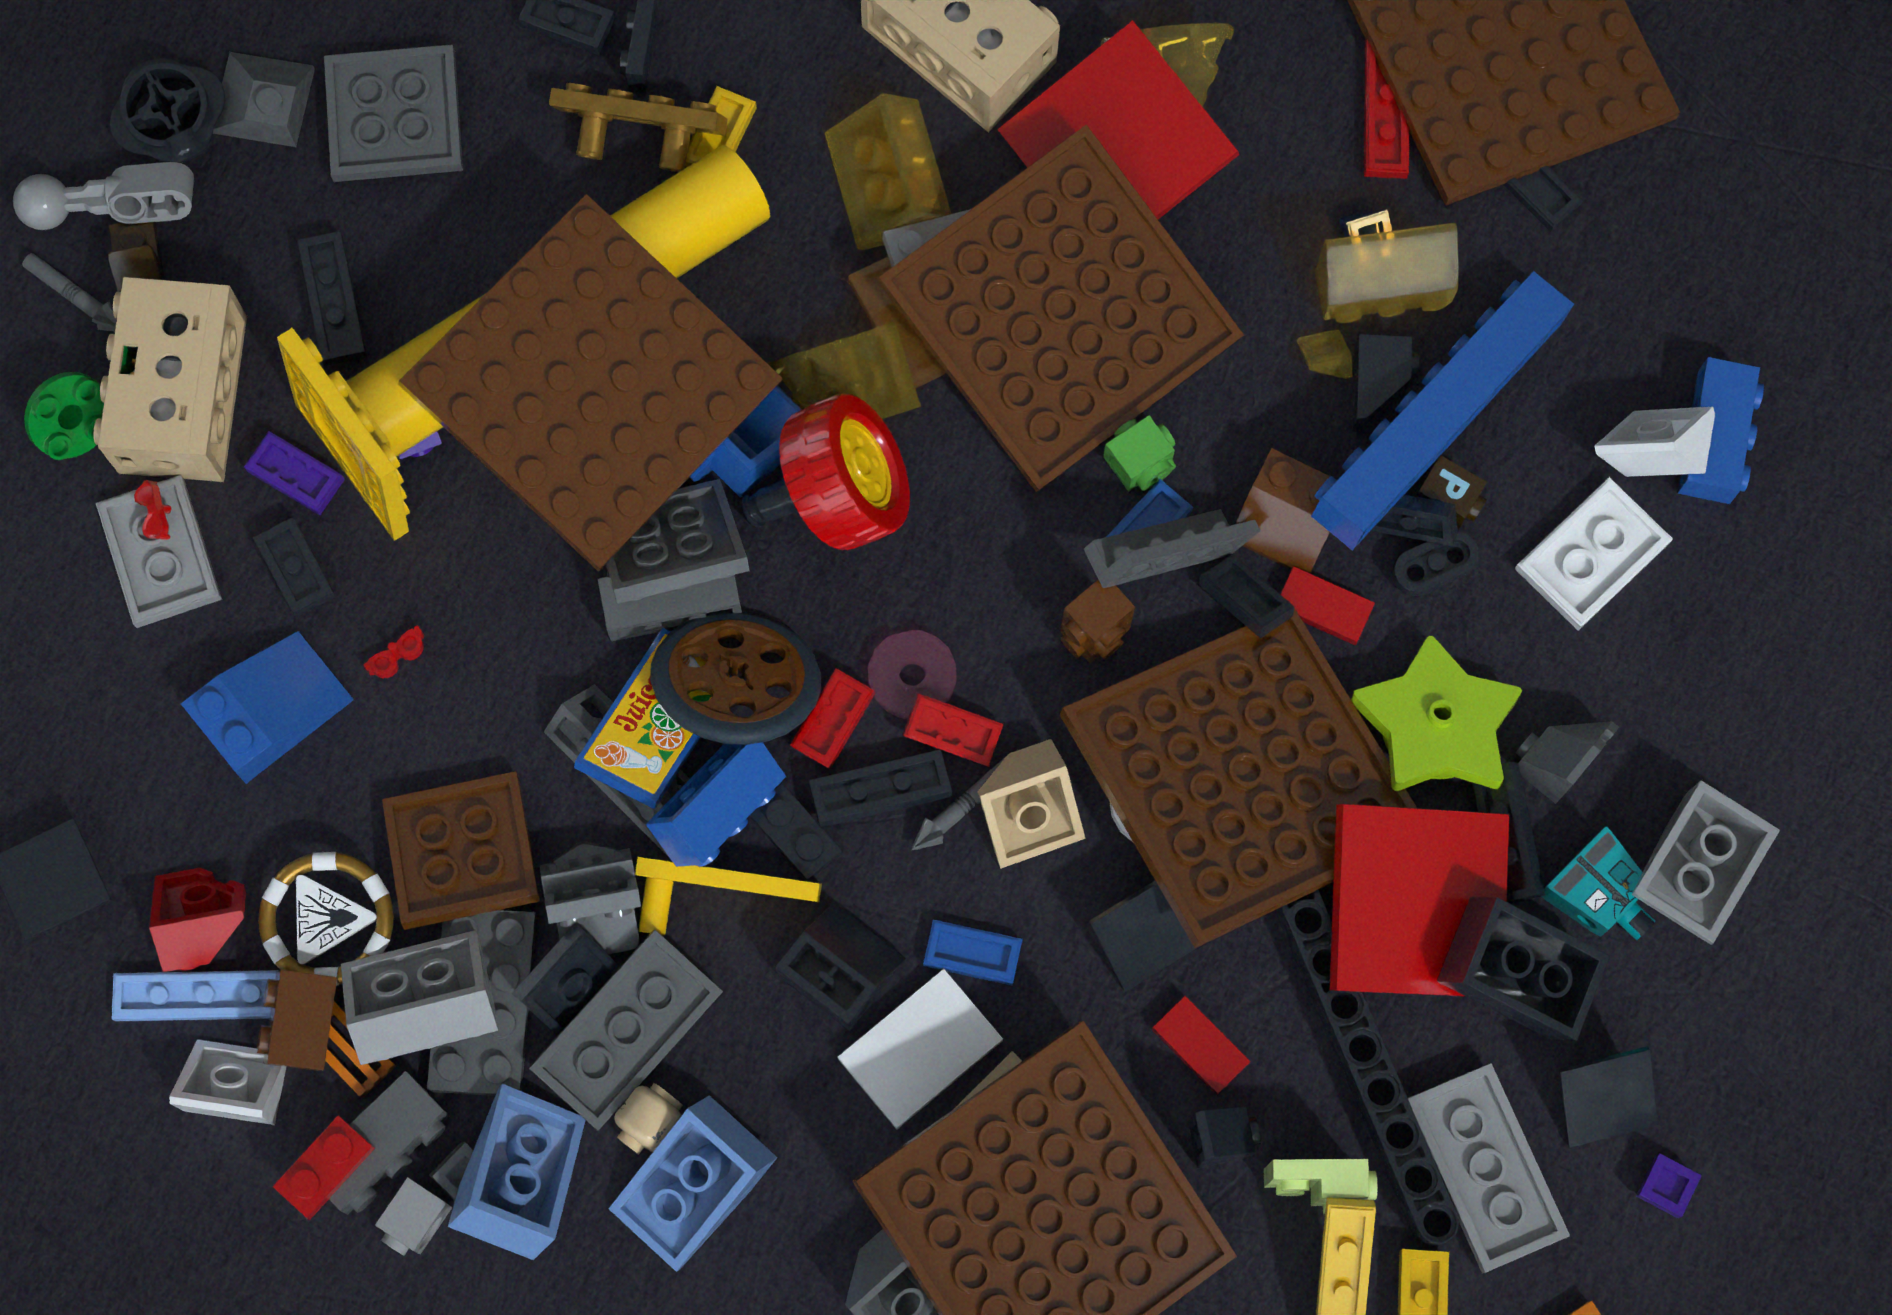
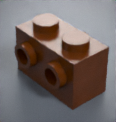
M1098 579L1064 608L1060 630L1063 634L1061 641L1073 656L1079 658L1082 655L1089 664L1099 656L1105 660L1114 654L1124 643L1121 637L1130 630L1135 606L1116 585L1102 588Z
M279 970L276 972L275 980H267L263 1006L271 1007L269 1025L260 1026L257 1041V1053L264 1054L263 1064L315 1071L324 1070L337 977Z

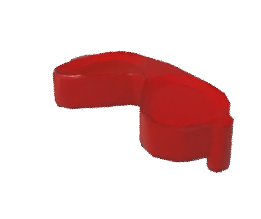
M145 480L134 494L135 502L146 506L148 509V514L142 527L143 535L151 539L168 540L170 539L168 534L169 525L165 514L171 512V506L162 504L157 482Z

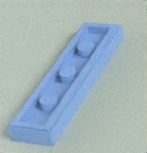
M279 970L114 973L112 1020L269 1019L271 1007L263 1006L266 983L268 979L275 980L276 972Z

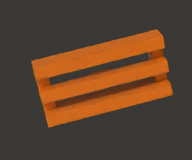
M334 1001L332 1016L335 1015L347 1028L346 1014ZM330 1024L329 1038L368 1079L361 1084L328 1048L325 1061L359 1097L363 1098L396 1065L390 1059L378 1061L382 1066L377 1071H374L369 1064L360 1065L356 1051Z

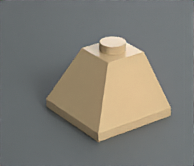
M1051 739L1009 753L978 790L1000 868L1086 839L1067 767Z

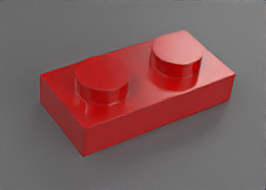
M338 1115L274 1184L273 1188L310 1220L375 1148Z

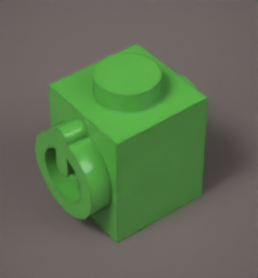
M1147 416L1140 422H1137L1136 419L1126 422L1115 431V438L1105 445L1103 458L1128 492L1137 486L1142 491L1152 488L1160 479L1166 478L1177 467L1173 462L1175 441L1171 433L1163 424L1157 426L1150 416Z

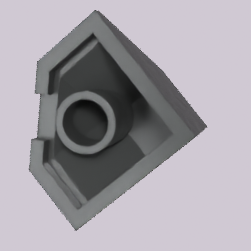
M1612 721L1549 726L1540 738L1532 732L1515 752L1522 758L1518 763L1521 777L1556 804L1600 753L1619 726Z
M884 1229L879 1231L859 1249L845 1303L853 1315H939Z

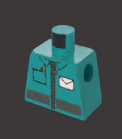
M1604 827L1544 888L1546 895L1541 896L1544 900L1600 937L1617 922L1637 941L1655 923V920L1636 903L1638 898L1631 895L1643 872L1608 827Z

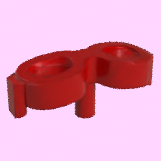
M417 625L414 629L405 632L396 643H389V650L375 654L363 664L366 671L370 675L389 678L397 673L399 669L398 660L400 658L409 661L418 658L424 649L422 641L424 634Z

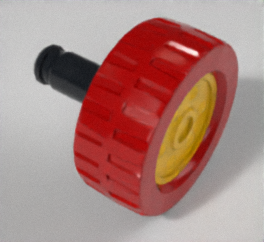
M840 394L816 402L792 414L787 419L782 428L779 442L780 464L784 479L758 489L755 494L748 493L744 495L741 501V508L745 519L755 527L765 525L766 521L772 522L798 511L809 529L821 541L835 549L850 550L881 539L897 531L903 525L910 506V489L902 455L883 419L861 398L851 394Z

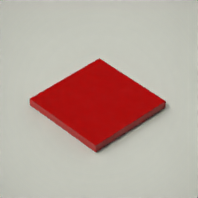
M1133 20L997 129L1028 168L1087 125L1157 219H1160L1240 155L1238 150Z
M1336 804L1330 990L1464 996L1436 981L1470 897H1498L1506 902L1509 814Z

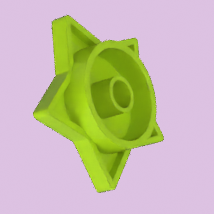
M1428 636L1404 676L1354 691L1351 698L1352 703L1383 735L1385 745L1389 751L1391 785L1394 791L1405 789L1429 779H1448L1453 777L1492 789H1498L1503 782L1504 776L1496 731L1516 704L1522 692L1520 687L1467 675L1433 636Z

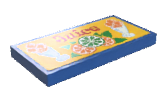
M665 628L661 629L576 758L574 766L575 769L653 809H656L701 738L682 728L667 715L656 699L650 681L651 662L656 649L671 632ZM689 656L683 660L690 667H701L706 664L704 659L696 656ZM695 690L688 694L691 699L698 702H704L712 698L709 693L702 690Z

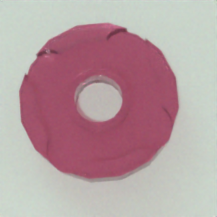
M921 630L896 633L886 637L873 652L868 665L869 688L876 692L874 699L886 712L902 719H908L917 693L944 703L949 702L957 681L956 664L949 647L937 636ZM908 664L919 665L925 672V678L917 685L905 684L899 676L901 669Z

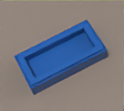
M1160 479L1106 537L1186 518L1192 513L1193 506Z
M933 920L923 966L938 970L945 969L947 972L1013 986L1022 939Z

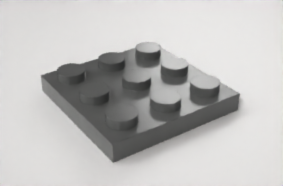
M453 45L324 56L330 170L333 182L463 171L456 58Z
M720 479L678 489L606 563L617 604L631 600H641L647 596L675 589H685L691 585L719 578H729L735 574L750 571L747 556Z

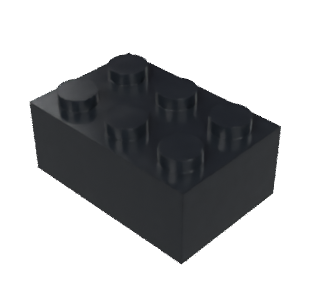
M1470 897L1436 982L1549 1039L1577 1041L1610 956L1498 897Z

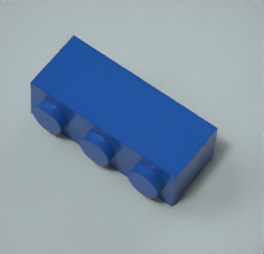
M1708 357L1699 369L1692 408L1713 407L1715 412L1706 473L1681 474L1678 494L1730 504L1740 491L1745 492L1751 472V467L1745 465L1746 452L1753 449L1757 435V425L1751 424L1753 409H1759L1764 392V384L1758 383L1760 367Z
M763 742L749 745L723 744L646 823V826L676 867L705 866L719 855V847L728 837L734 836L748 824L746 818L756 808L765 805L775 796L776 792L774 789L783 781L786 775Z

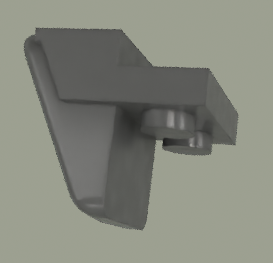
M581 841L554 858L550 863L540 865L549 924L557 923L560 939L576 924L607 954L633 950L639 945L640 939L634 908L641 907L630 848L618 850L610 846Z

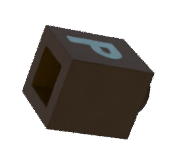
M1440 455L1416 497L1438 499L1455 504L1457 528L1459 531L1466 518L1472 522L1475 521L1487 499L1480 494L1487 481Z

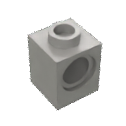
M407 1177L375 1226L386 1232L381 1241L403 1256L409 1248L421 1255L452 1207Z

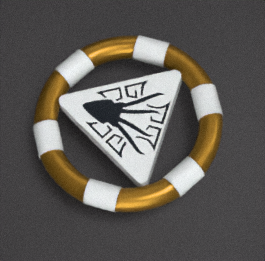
M313 852L290 862L272 878L262 896L258 922L262 945L279 969L337 977L336 985L343 984L341 967L312 968L304 964L376 921L375 931L363 953L355 960L382 954L390 942L394 916L389 891L379 875L367 864L343 853ZM341 870L351 874L362 882V885L375 904L376 914L303 874L310 871ZM295 879L297 898V960L290 955L277 934L275 921L277 906L289 885Z

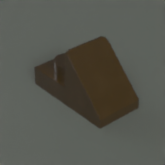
M118 223L109 225L113 251L108 253V259L118 292H121L123 277L164 280L156 223Z

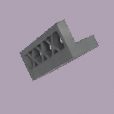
M1218 509L1093 540L1083 549L1102 588H1107L1230 556L1261 532L1255 520L1229 526L1222 510Z
M595 684L562 703L544 731L574 763L602 720L592 717L583 706L591 702L604 717L613 704ZM680 769L656 809H653L587 775L667 855L646 826V823L690 778Z

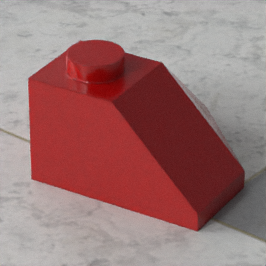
M203 868L155 876L149 928L163 972L178 969L191 970L199 965L211 962L244 919L246 897L244 884L234 880L224 884L215 880L213 872Z

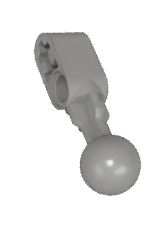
M178 162L127 165L117 168L106 179L89 180L84 186L66 188L61 181L53 176L35 174L19 183L13 195V206L18 218L25 225L37 230L55 228L66 219L69 212L89 211L95 215L110 214L116 221L125 224L179 220L186 217L191 211L194 175L190 168Z

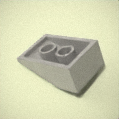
M1700 781L1683 797L1665 827L1631 895L1712 945L1780 830L1705 782Z

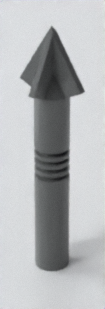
M34 253L26 256L22 263L25 269L93 318L92 322L97 323L98 330L115 331L117 319L114 318L113 307L110 302L103 305Z
M1005 757L932 821L925 818L911 851L942 844L943 834L961 820L968 811H971L975 805L980 803L978 790Z

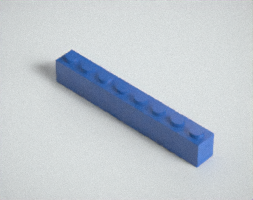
M1534 271L1522 284L1517 280L1512 282L1499 299L1503 303L1500 308L1495 311L1492 307H1489L1474 325V328L1478 331L1471 338L1464 334L1451 348L1448 355L1452 359L1445 366L1439 362L1436 363L1422 380V383L1425 385L1424 389L1419 394L1411 390L1395 409L1399 415L1391 423L1385 418L1369 437V440L1373 443L1365 451L1358 447L1344 462L1341 468L1346 472L1338 480L1330 476L1316 492L1314 497L1319 500V503L1311 517L1352 551L1561 326L1574 303Z

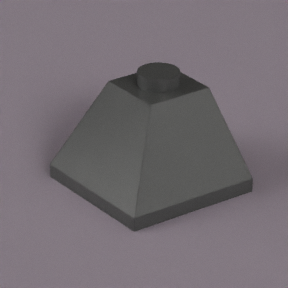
M230 52L222 81L225 104L221 115L216 121L213 134L296 147L314 75V66Z

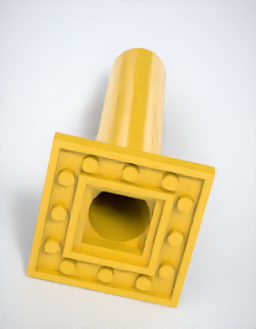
M720 146L610 216L673 276L678 278L768 221L770 210L764 192L746 163L728 146ZM483 296L345 381L339 371L333 372L330 375L325 373L320 364L323 358L310 338L307 337L302 341L293 328L277 337L296 407L394 541L409 532L406 515L410 514L404 502L407 496L400 485L404 481L397 470L400 467L397 456L443 428L437 420L398 385L399 380Z

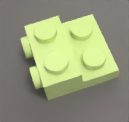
M1368 1159L1272 1160L1264 1168V1188H1276V1195L1278 1196L1304 1195V1191H1309L1311 1188V1206H1323V1214H1325L1326 1198L1376 1200L1377 1175L1376 1171H1369Z

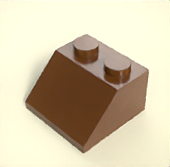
M1271 448L1235 524L1255 520L1261 532L1245 543L1243 547L1290 570L1294 566L1310 573L1331 533L1311 517L1319 503V500L1314 496L1330 476Z

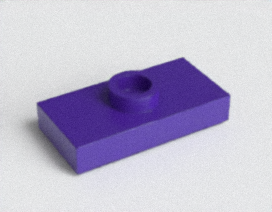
M268 431L244 466L248 473L318 515L322 514L345 480L340 473Z

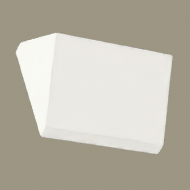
M1696 407L1633 411L1594 446L1596 454L1626 477L1706 473L1715 418L1714 408Z
M197 1040L170 1094V1104L185 1112L275 1125L286 1067L263 1064L264 1054L257 1053L256 1048Z

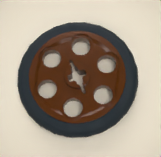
M732 611L708 613L706 617L685 621L672 630L656 649L651 662L650 681L656 699L667 715L685 730L701 738L723 744L749 745L768 742L786 735L808 717L816 706L821 692V672L813 652L804 640L787 626L769 617L749 612L733 613ZM723 638H734L740 641L742 645L731 649L723 647L719 641ZM765 653H776L783 658V661L770 664L763 661L760 656ZM689 656H696L704 659L706 664L701 667H690L683 660ZM778 686L783 687L790 694L784 698H776L769 695L766 690ZM695 690H702L709 693L712 698L704 702H698L691 699L688 694ZM739 705L746 706L753 710L754 714L748 717H738L730 709Z

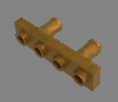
M567 83L566 90L551 88L550 106L559 111L575 113L582 117L576 155L602 160L607 124L612 122L613 119L661 126L665 133L659 168L675 172L685 169L690 134L693 135L695 132L722 136L726 134L728 119L717 113L716 106L712 104L691 101L690 108L674 106V99L656 95H649L648 102L633 100V93L615 89H608L607 96L591 94L592 87L575 83Z

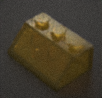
M882 93L825 132L857 249L866 250L884 245L882 239L884 231L951 214L918 99Z
M1456 223L1325 240L1315 270L1323 320L1336 319L1339 323L1356 321L1362 315L1379 313L1381 317H1392L1402 314L1405 309L1422 307L1423 311H1436L1445 308L1448 303H1452L1458 290Z

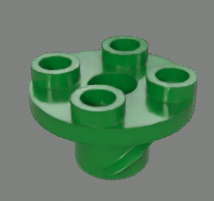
M64 372L52 376L39 385L31 395L24 415L25 429L31 442L55 460L77 457L96 446L94 442L95 422L97 418H102L104 403L100 397L101 384L91 376L83 373Z

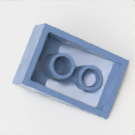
M501 1084L460 1182L448 1227L534 1260L556 1238L585 1119L581 1115Z
M709 1095L687 1108L609 1207V1210L677 1272L747 1196L777 1157Z

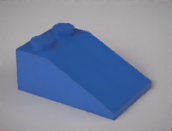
M299 631L217 675L182 702L181 705L236 774L247 784L354 699Z

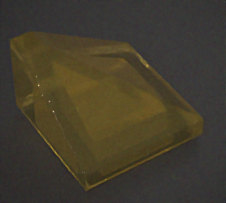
M1339 329L1297 338V344L1309 370L1344 379L1352 377V355Z

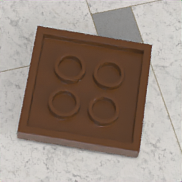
M516 771L382 799L400 920L404 930L540 901L520 781Z

